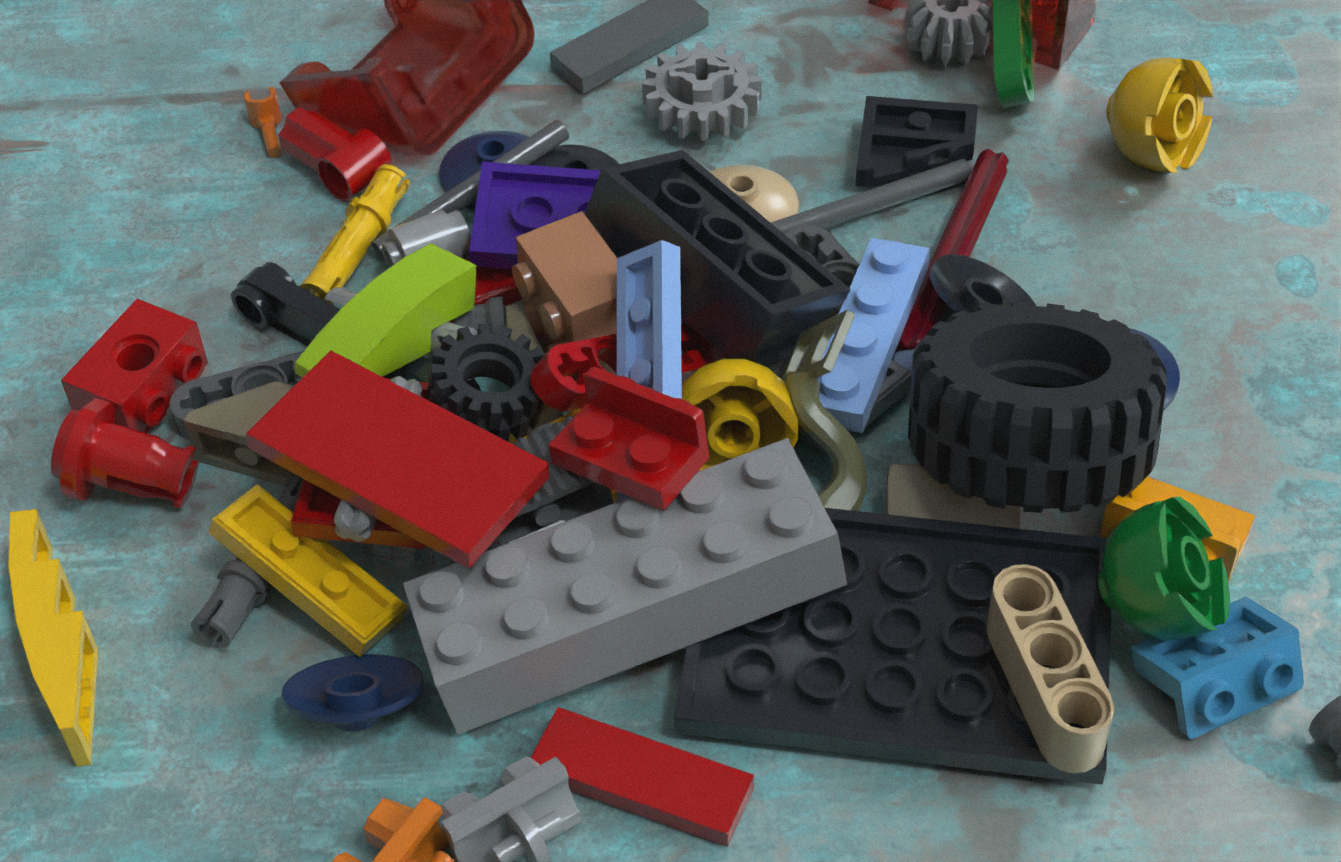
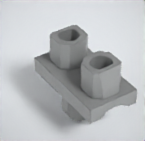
M525 756L505 768L500 778L502 787L484 798L479 799L475 793L463 791L442 803L444 820L441 821L455 862H513L522 856L526 862H551L546 842L583 821L569 789V776L566 767L556 757L540 765L532 758Z

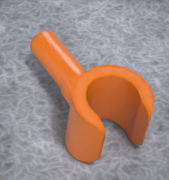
M270 86L268 87L270 94L268 97L254 100L251 99L249 91H246L244 93V101L251 126L260 128L268 156L272 158L278 157L281 154V148L276 133V124L281 121L282 115L277 92L274 87Z

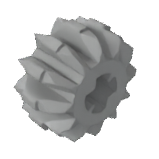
M991 0L910 1L908 10L905 11L904 28H906L910 51L922 53L924 62L935 59L941 60L944 67H946L949 61H957L967 66L971 57H984L986 48L992 43L993 6Z

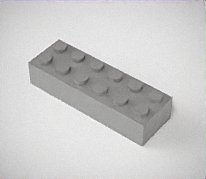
M786 438L698 471L664 511L629 497L486 551L470 569L455 563L404 582L403 586L436 688L457 734H461L847 585L838 533L790 441Z

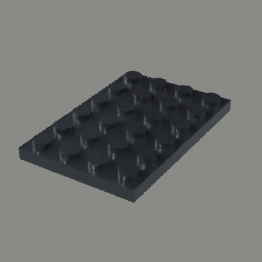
M825 508L838 533L847 585L694 643L686 648L674 713V732L1103 785L1107 767V743L1103 759L1095 768L1083 773L1061 771L1047 762L1036 743L990 643L986 627L992 588L996 576L1002 570L1012 565L1026 564L1040 568L1048 573L1055 582L1109 691L1111 609L1104 602L1098 585L1099 573L1103 571L1102 559L1107 538ZM1041 665L1042 667H1046V668H1050V669H1055L1054 667H1051V666ZM1067 723L1071 727L1079 729L1085 728L1079 724Z

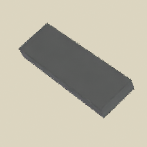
M647 0L551 51V67L584 94L707 27L708 11L694 0Z

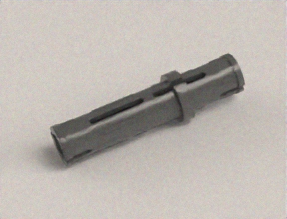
M292 475L288 479L282 493L277 498L279 502L292 512H294L300 492L297 488L303 481V478L298 475ZM238 557L235 560L227 561L217 575V579H220L217 588L191 622L193 632L209 645H212L215 637L220 633L221 635L216 641L218 648H225L230 645L233 636L253 606L261 605L271 592V588L268 587L270 583Z

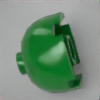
M1179 496L1142 506L1127 514L1107 538L1102 559L1103 571L1098 576L1101 596L1110 609L1116 610L1127 624L1147 637L1164 641L1194 637L1217 630L1215 626L1225 623L1229 617L1230 591L1227 571L1222 557L1209 561L1201 540L1213 535L1205 520L1192 504Z

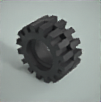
M478 324L476 335H472L468 326L459 328L456 339L448 334L441 340L440 349L436 347L434 350L427 398H429L430 402L506 441H509L510 432L517 440L519 437L524 438L527 436L528 426L532 429L536 427L543 410L544 402L534 392L530 380V373L544 356L543 352L539 347L529 351L531 339L524 334H521L516 341L510 339L511 328L501 326L499 335L490 334V324ZM477 377H487L506 384L510 389L504 392L488 393L471 387L465 381Z

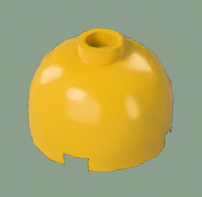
M1179 58L1149 59L1129 70L1118 84L1115 92L1110 96L1106 107V117L1110 124V131L1118 150L1137 166L1154 171L1178 173L1175 169L1178 165L1182 169L1190 168L1203 151L1212 121V116L1202 115L1203 97L1213 98V89L1207 69L1198 60Z
M721 359L699 368L682 383V399L700 408L704 413L710 458L699 471L788 438L794 448L798 440V417L793 408L786 383L764 365L747 359Z

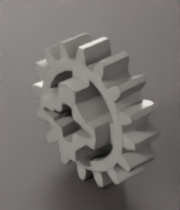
M697 42L695 49H691V51H688L682 45H677L676 56L671 57L660 53L657 55L658 66L647 65L645 69L646 79L642 80L643 104H646L647 117L649 119L658 118L659 129L662 131L673 126L678 127V138L683 139L690 131L698 133L700 140L703 141L707 140L709 132L715 130L721 136L727 137L729 136L730 125L733 124L744 129L748 126V115L757 116L759 113V101H762V77L757 76V64L755 62L745 63V53L741 50L731 55L726 54V44L720 43L714 50H711V48H706L704 42Z

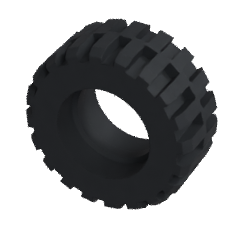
M1011 302V305L1006 307H997L995 304L978 306L977 310L972 313L963 310L951 315L946 322L939 321L917 344L913 353L908 423L910 448L920 465L939 484L948 482L954 493L968 499L972 496L985 500V504L1002 509L1006 505L1023 507V512L1042 513L1043 509H1059L1061 513L1076 512L1083 505L1092 504L1097 508L1111 503L1118 495L1124 497L1132 492L1152 472L1156 464L1168 381L1166 368L1156 349H1153L1149 341L1140 333L1131 334L1127 325L1115 319L1111 321L1103 320L1095 312L1084 309L1080 312L1066 310L1065 305L1047 303V307L1030 306L1029 302Z

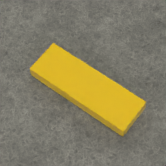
M255 485L211 520L208 533L357 656L361 657L403 619L408 605L326 539L293 536L291 526L293 512L260 485Z

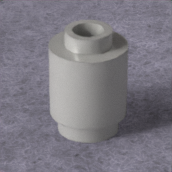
M438 210L388 229L389 242L382 244V252L388 268L430 243L463 259L469 256L471 233L466 221L458 210L447 214L443 210Z

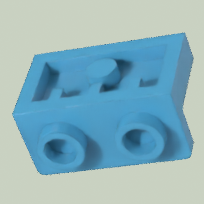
M1245 596L1230 603L1229 617L1225 623L1215 626L1217 630L1194 637L1168 641L1150 638L1132 646L1134 670L1175 699L1179 731L1189 739H1194L1288 696L1303 687L1304 677L1298 628Z

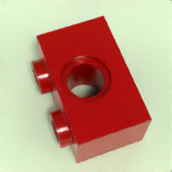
M137 298L61 379L71 410H81L94 398L108 401L115 408V424L147 433L165 417L170 407L171 396L176 389L189 381L199 379L205 366L208 364L197 322Z

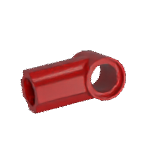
M302 107L295 109L286 116L283 129L278 134L281 149L317 171L319 178L328 191L344 202L350 201L368 187L379 166L384 164L392 165V158L387 147L372 131L359 129L354 134H351L314 110L307 111Z

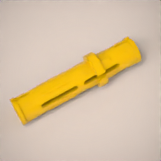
M384 164L379 166L360 198L354 197L345 209L346 218L342 226L335 233L317 260L316 265L299 287L306 291L311 289L310 293L334 305L335 302L325 300L326 295L336 287H343L347 280L350 279L367 253L372 241L388 230L391 225V214L394 208L410 188L409 179H403L399 187H397L406 175L402 170L392 165Z

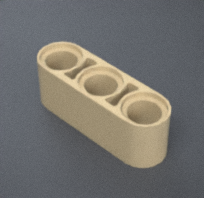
M1026 564L1012 565L1002 570L996 576L993 584L986 627L988 638L1036 743L1047 762L1058 770L1069 773L1089 771L1095 768L1103 759L1115 709L1112 697L1055 582L1049 574L1038 567ZM1041 665L1051 666V667H1054L1055 669H1050V668L1042 667ZM1067 723L1079 724L1085 728L1079 729L1071 727Z

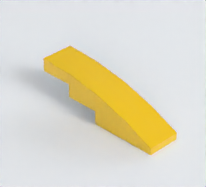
M37 509L10 512L8 567L18 630L33 678L76 766L91 765L98 647L83 611H74L75 596L60 560L52 559L53 547Z

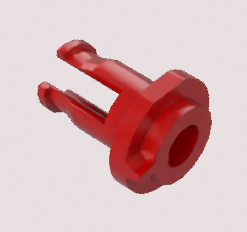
M94 398L81 410L74 409L67 414L59 428L51 456V473L54 477L60 478V490L63 496L84 501L90 496L97 485L142 498L159 497L173 501L174 507H183L191 493L198 471L199 461L193 460L196 447L188 445L183 449L171 445L158 436L115 424L114 405L101 399Z

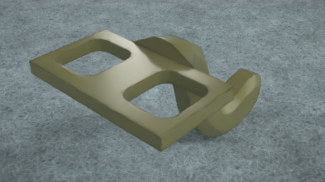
M845 310L800 333L781 379L786 383L793 408L798 417V424L827 452L832 460V477L828 484L817 494L824 508L858 511L864 500L868 475L864 457L848 430L820 402V384L817 379L832 372L855 317L853 312ZM835 333V335H834V337H833V340H832V342H831V344H830V347H829V349H828L826 355H825L824 358L822 359V357H823V355H824V352H825V350H826V348H827V345H828V343H829V341H830L832 335ZM808 347L807 352H806V354H805V356H804V359H803V361H802L800 367L798 368L799 363H800V361H801V359H802V356H803V354H804L806 348Z

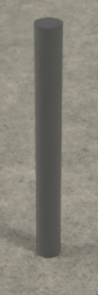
M555 120L493 162L530 165L569 139L568 131L559 120ZM481 170L398 225L438 210H443L446 214L455 210L461 211L477 200ZM388 231L372 241L375 252L383 261L385 259L382 252V244L389 242Z
M960 159L771 223L784 234L791 228L800 225H814L826 229L966 182L971 169L965 159Z

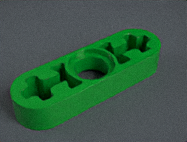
M993 0L994 77L1000 102L1004 109L1033 103L1034 72L1031 0Z

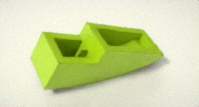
M432 243L404 257L373 279L325 325L295 362V374L303 378L330 350L382 377L431 352L432 330L474 309L476 265Z

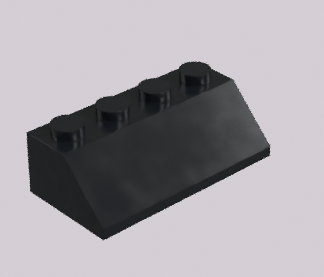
M684 150L602 168L584 213L617 258L660 240L680 247L681 321L690 329L697 331L719 350L724 359H747L765 367L784 361L793 352L800 333L823 322L847 298L851 290Z

